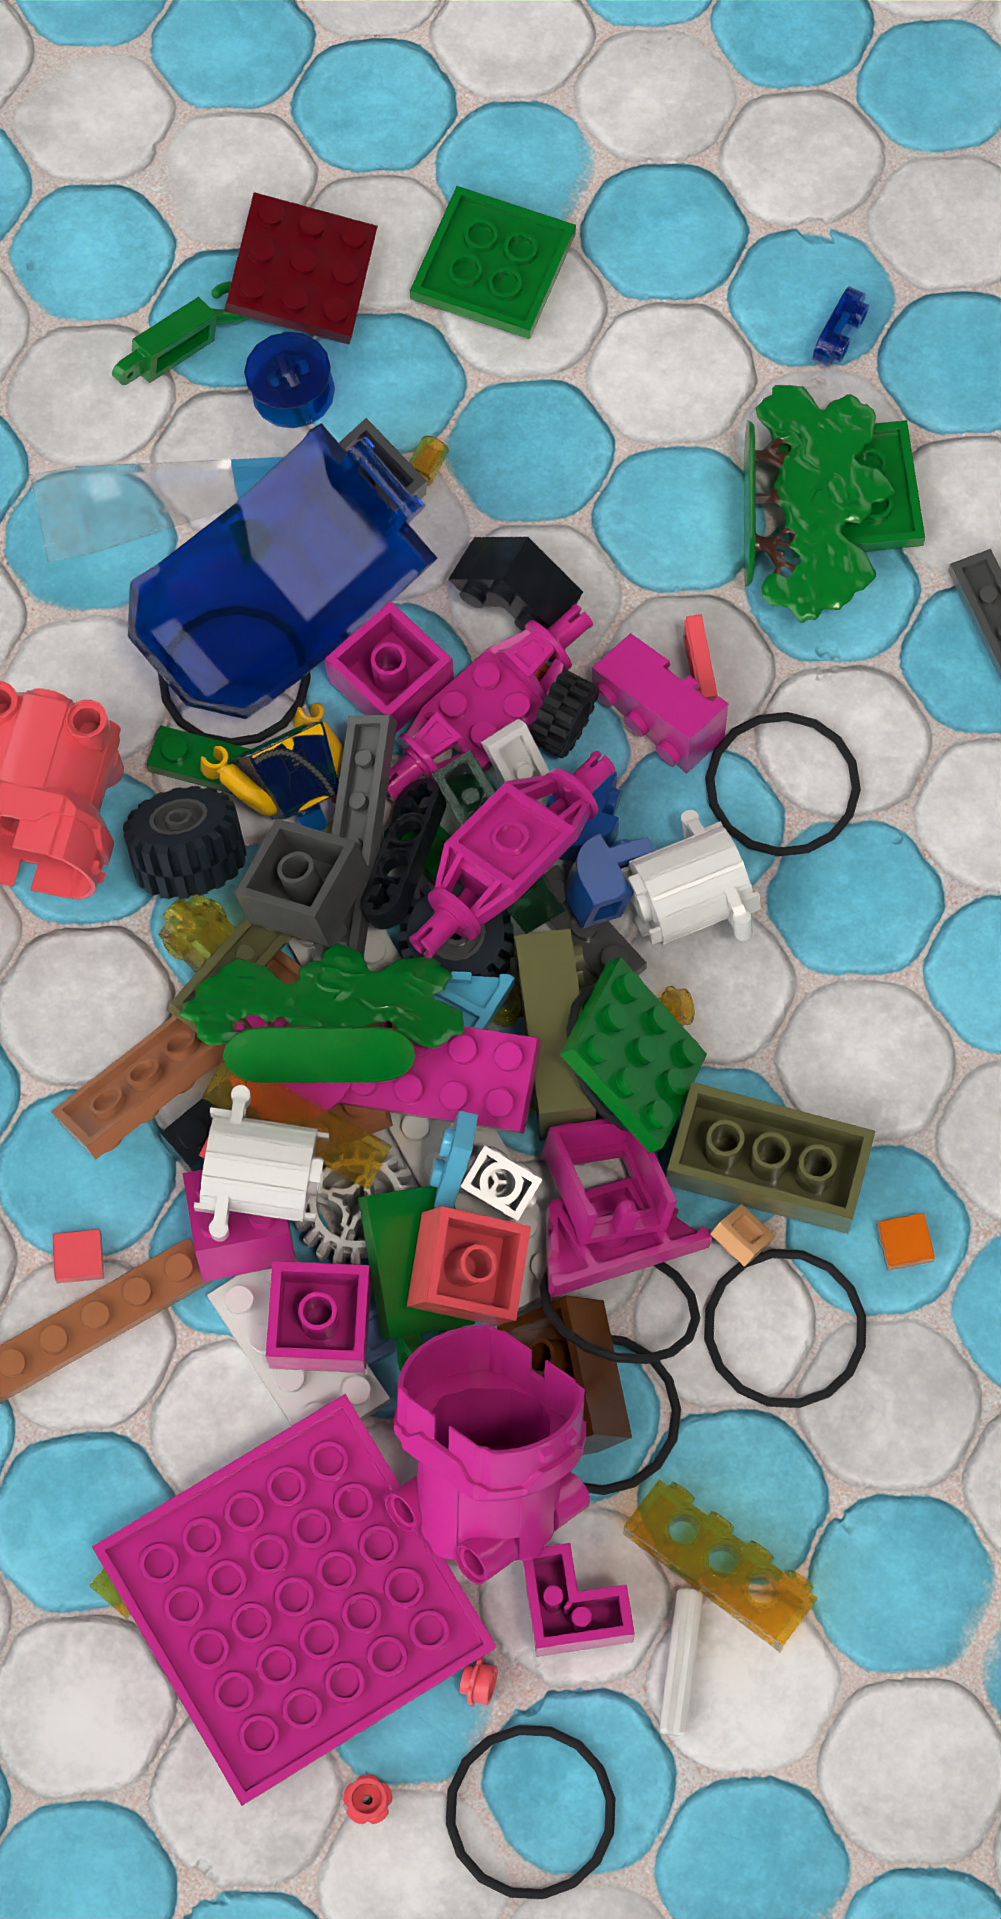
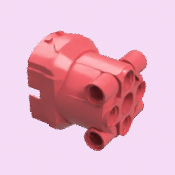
M0 681V884L14 887L21 861L38 865L31 891L81 900L92 896L96 887L104 882L106 872H102L103 865H109L114 848V840L100 814L106 789L115 786L121 780L124 766L118 751L121 728L115 722L108 720L106 711L100 703L93 700H81L74 703L72 699L67 698L61 693L43 688L16 693L10 684Z

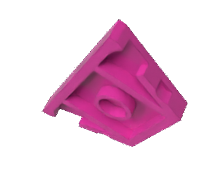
M631 1177L585 1191L589 1202L593 1203L598 1214L597 1217L614 1215L617 1205L625 1200H632L637 1210L645 1209ZM562 1198L550 1201L546 1210L548 1293L552 1298L709 1248L713 1236L703 1226L696 1231L678 1219L677 1214L679 1210L674 1208L666 1231L579 1245L576 1229Z

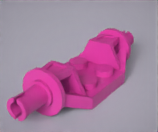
M574 604L570 610L548 629L536 621L530 620L525 624L526 630L488 648L421 708L407 734L402 733L397 737L404 756L390 768L387 789L389 794L387 797L395 802L405 787L421 776L433 779L439 785L444 779L485 773L493 765L481 744L482 741L517 719L526 723L531 732L532 723L537 718L535 715L543 704V698L545 695H548L550 686L553 682H556L557 676L560 673L562 674L563 670H569L572 667L571 660L565 649L594 625L585 611L580 614L579 612L582 608ZM548 660L552 664L539 683L535 674ZM451 747L459 753V755L439 764H435L433 759Z
M592 752L590 757L573 774L563 769L554 768L544 776L506 781L444 843L435 888L428 893V901L435 914L409 938L413 947L420 954L426 949L423 953L424 957L431 959L454 933L465 939H476L481 933L482 925L514 904L578 839L586 822L592 820L598 814V806L592 793L615 772V767L607 756L604 755L598 761L602 756L601 752ZM550 794L556 799L549 807L537 801V799ZM459 879L465 889L457 898L451 892Z

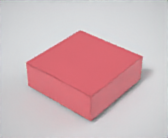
M100 1229L53 1234L54 1270L57 1284L104 1279L102 1233Z

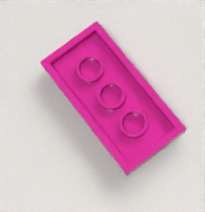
M389 1021L383 1022L382 1027L392 1028V1023ZM464 1027L463 1034L452 1035L448 1042L443 1043L436 1049L423 1047L409 1039L413 1044L416 1056L413 1066L404 1075L391 1081L352 1083L349 1091L340 1101L341 1104L452 1123L460 1110L478 1115L477 1127L524 1134L542 1041L535 1037Z

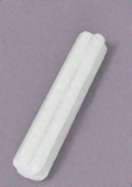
M680 1588L676 1594L660 1721V1732L669 1736H684L687 1730L703 1600L702 1592L696 1589Z

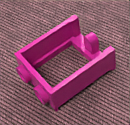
M605 1118L580 1123L567 1122L549 1127L541 1159L546 1161L576 1229L579 1245L667 1230L677 1200L654 1152L649 1153L631 1132L620 1130ZM622 1157L645 1209L637 1210L632 1200H625L617 1205L614 1215L597 1217L598 1214L593 1203L589 1202L573 1165Z

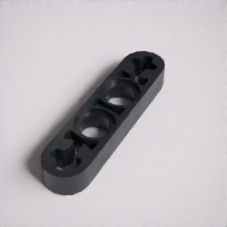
M417 779L405 787L361 899V908L369 923L376 929H390L398 925L405 918L447 804L438 783L433 779ZM416 829L421 830L415 838L409 841H401L406 833ZM403 864L408 865L401 874L393 877L388 876L393 868Z

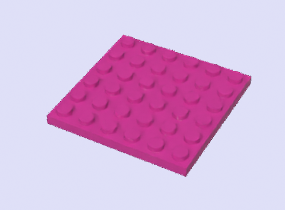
M346 1394L92 1546L241 1806L497 1648L447 1562L432 1551L430 1543L422 1535L421 1528L418 1527L413 1532H405L390 1518L386 1509L385 1499L387 1495L399 1488L400 1484Z

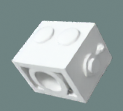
M480 1145L476 1153L469 1158L460 1188L511 1219L518 1221L524 1210L526 1211L527 1208L531 1209L537 1200L535 1191L542 1179L535 1176L534 1172L527 1165L519 1162L514 1163L507 1159V1155L500 1149ZM495 1173L502 1174L505 1180H498ZM490 1176L493 1180L491 1188H489L488 1186V1179ZM498 1185H504L501 1190L495 1191Z

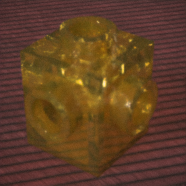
M197 893L188 902L185 899H178L165 911L163 917L167 921L159 936L163 939V945L172 957L177 960H183L197 973L236 928L227 920L224 909L216 901L207 899L204 895L199 896Z

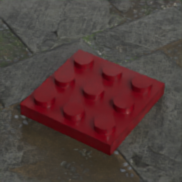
M254 192L224 311L350 344L378 226Z

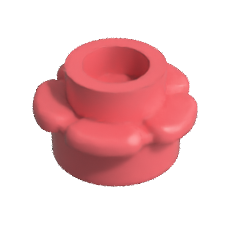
M482 1657L477 1660L476 1665L465 1667L459 1691L461 1694L467 1695V1703L474 1706L475 1703L489 1705L496 1686L498 1667L485 1664V1658Z
M370 1774L359 1776L355 1783H350L346 1787L343 1794V1802L348 1807L347 1814L351 1820L358 1824H365L366 1822L377 1824L383 1821L389 1813L388 1805L392 1803L393 1799L389 1786L386 1783L379 1782L377 1776ZM367 1795L373 1798L370 1805L363 1803V1798Z

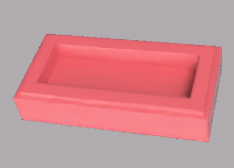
M702 614L686 616L683 640L690 676L700 684L696 691L713 702L718 697Z

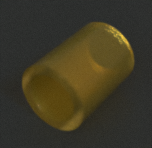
M423 436L409 463L427 481V486L433 483L449 449L442 441L435 437Z

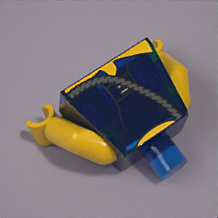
M313 703L310 709L311 717L306 716L302 708L298 707L293 720L294 729L232 758L235 764L228 765L226 749L222 746H216L213 749V755L220 763L211 764L205 757L201 756L200 767L205 777L219 779L239 800L261 815L269 816L272 820L276 818L287 819L295 815L298 823L300 822L302 826L322 831L328 825V822L319 803L337 795L344 747L329 724L322 721L324 707L320 703Z

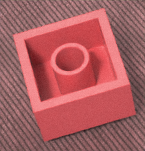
M444 1206L422 1212L406 1307L494 1326L516 1321L531 1226Z

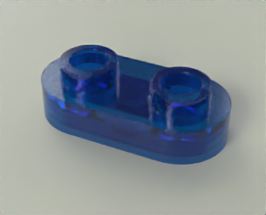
M850 286L846 288L817 341L812 360L827 367H830L834 360L838 362L843 360L851 342V338L847 337L852 327L858 329L861 327L869 310V304L864 302V292Z

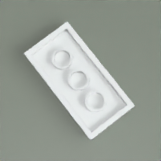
M272 1268L237 1275L207 1294L211 1304L291 1426L344 1394L347 1395L362 1421L391 1403L390 1397L367 1363L366 1373L269 1368L266 1359Z

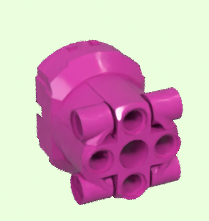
M492 1325L457 1328L428 1340L410 1355L398 1379V1400L394 1414V1432L402 1443V1449L417 1459V1475L386 1496L385 1505L390 1518L405 1532H413L420 1527L422 1535L430 1543L432 1551L443 1559L456 1560L463 1575L478 1585L485 1583L513 1561H526L538 1557L543 1552L544 1546L552 1538L554 1531L589 1507L590 1495L586 1486L578 1476L570 1472L582 1457L586 1441V1421L583 1420L585 1389L579 1386L574 1378L548 1360L545 1361L544 1377L533 1371L532 1349L507 1332L499 1331Z

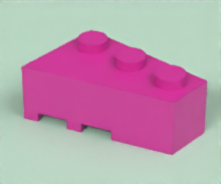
M630 633L592 667V683L599 687V692L597 693L598 700L606 707L610 708L613 705L624 715V721L633 733L639 737L645 735L656 745V751L664 762L672 767L677 765L687 774L724 739L729 703L719 696L711 702L696 691L700 687L697 680L690 675L683 681L668 669L671 665L669 660Z

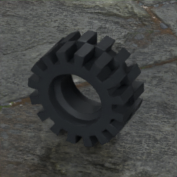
M563 670L562 674L560 673L557 676L556 682H553L550 686L548 695H545L543 698V704L535 715L537 718L532 723V731L530 733L536 745L562 759L566 757L569 751H572L576 740H579L584 726L586 727L589 722V715L593 713L594 703L598 699V685L568 670Z

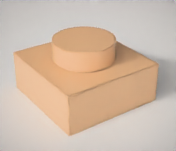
M742 1204L720 1221L710 1233L723 1246L724 1250L729 1255L735 1257L744 1267L764 1251L776 1237Z

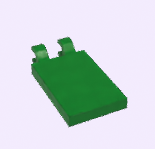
M432 1186L358 1198L382 1340L395 1338L397 1362L400 1371L410 1355L424 1344L421 1333L438 1331V1335L463 1326L475 1324V1321L406 1307L422 1212L436 1208L434 1203L437 1188Z

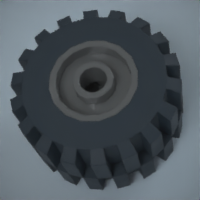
M190 786L188 788L178 787L173 788L171 791L160 792L153 795V798L141 802L138 805V809L132 810L127 816L128 821L124 822L123 836L137 884L141 888H145L146 892L151 895L160 894L161 898L166 899L173 897L186 899L194 895H205L210 890L219 889L226 885L225 882L227 880H233L239 874L238 870L245 865L247 852L235 804L233 801H230L227 794L224 792L218 793L217 789L211 787L202 789L200 786Z
M459 879L451 892L457 898L465 889ZM428 884L420 889V898L418 900L413 897L405 918L399 923L398 943L402 959L424 957L423 953L426 949L420 954L413 947L409 938L435 914L428 901V893L431 891ZM508 908L482 925L481 933L476 939H465L454 933L432 958L440 962L441 967L450 973L452 971L471 972L472 976L500 977V974H507L511 967L510 959L514 956V930Z

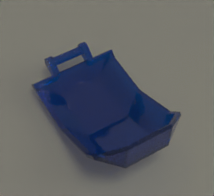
M322 423L310 429L303 440L240 500L157 565L130 582L128 638L186 706L248 719L269 705L323 662L331 652L389 601L392 602L438 559L409 525L425 508V504L417 495H410L374 453L376 447L367 437L359 440L346 452ZM360 465H362V467L368 472V474L375 480V482L381 487V489L399 508L397 511H395L391 507V505L385 500V498L379 493V491L360 471Z

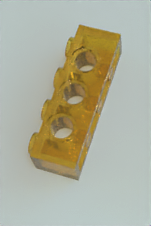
M658 1480L624 1525L623 1535L693 1588L701 1591L705 1597L778 1652H781L816 1604L818 1598L811 1593L814 1589L813 1585L793 1570H790L786 1575L771 1563L774 1559L773 1555L758 1543L751 1540L746 1545L731 1534L735 1528L718 1513L711 1511L707 1516L692 1504L695 1501L694 1496L685 1488L675 1482H671L667 1486L661 1480ZM676 1522H688L695 1528L697 1536L692 1542L681 1544L670 1536V1527ZM716 1551L730 1553L736 1561L735 1569L725 1574L714 1571L709 1564L710 1555ZM758 1580L767 1581L773 1586L776 1596L769 1603H758L751 1598L748 1591L749 1585Z

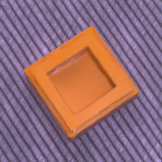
M924 1213L879 1221L877 1223L887 1271L934 1262V1250Z

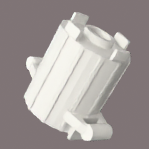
M686 810L681 815L684 840L629 861V866L621 869L634 892L631 898L638 914L634 918V922L642 937L650 935L652 945L656 943L664 945L726 919L732 925L734 935L738 940L746 941L751 938L753 933L751 913L761 910L760 894L758 891L753 893L744 862L731 836L723 828L721 821L704 828L700 823L699 814L694 810Z
M243 1085L234 1087L231 1092L232 1110L210 1107L213 1119L205 1153L200 1202L194 1203L195 1211L214 1214V1220L209 1225V1232L212 1238L218 1242L226 1240L230 1234L228 1227L230 1211L303 1222L304 1220L316 1221V1214L306 1213L309 1195L317 1196L322 1192L325 1171H322L324 1160L321 1157H315L317 1139L329 1141V1133L318 1132V1129L245 1118L246 1109L251 1103L250 1091Z

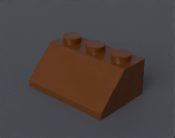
M565 1295L551 1302L552 1308L567 1328L588 1343L614 1351L604 1300ZM542 1306L517 1317L514 1322L505 1323L497 1327L499 1331L507 1332L532 1349L533 1371L544 1377L545 1361L548 1360L574 1378L576 1383L585 1389L583 1420L586 1421V1441L583 1455L598 1453L632 1438L617 1362L584 1352L564 1338L548 1319Z

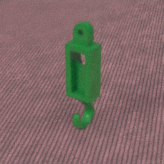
M232 281L216 285L212 289V297L219 299L223 294L229 293ZM198 296L133 338L132 353L121 359L114 366L112 376L121 385H127L140 376L148 383H151L215 340L217 325L240 323L249 318L225 312V309H212Z

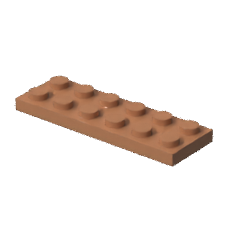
M282 951L267 966L275 974V977L285 984L295 983L299 980L298 970L301 966ZM173 1015L51 1112L60 1125L97 1159L102 1154L115 1149L122 1139L140 1124L153 1119L159 1112V1109L178 1094L185 1093L191 1089L196 1080L211 1068L223 1063L226 1043L221 1045H208L197 1038V1033ZM233 1022L232 1027L234 1030L239 1022Z

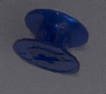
M295 332L270 335L258 343L247 357L244 374L248 389L252 393L254 407L263 419L273 425L292 429L310 425L323 417L333 403L335 385L332 373L330 372L331 366L328 354L317 340L303 333ZM289 373L292 381L297 385L291 387L287 378L282 375Z

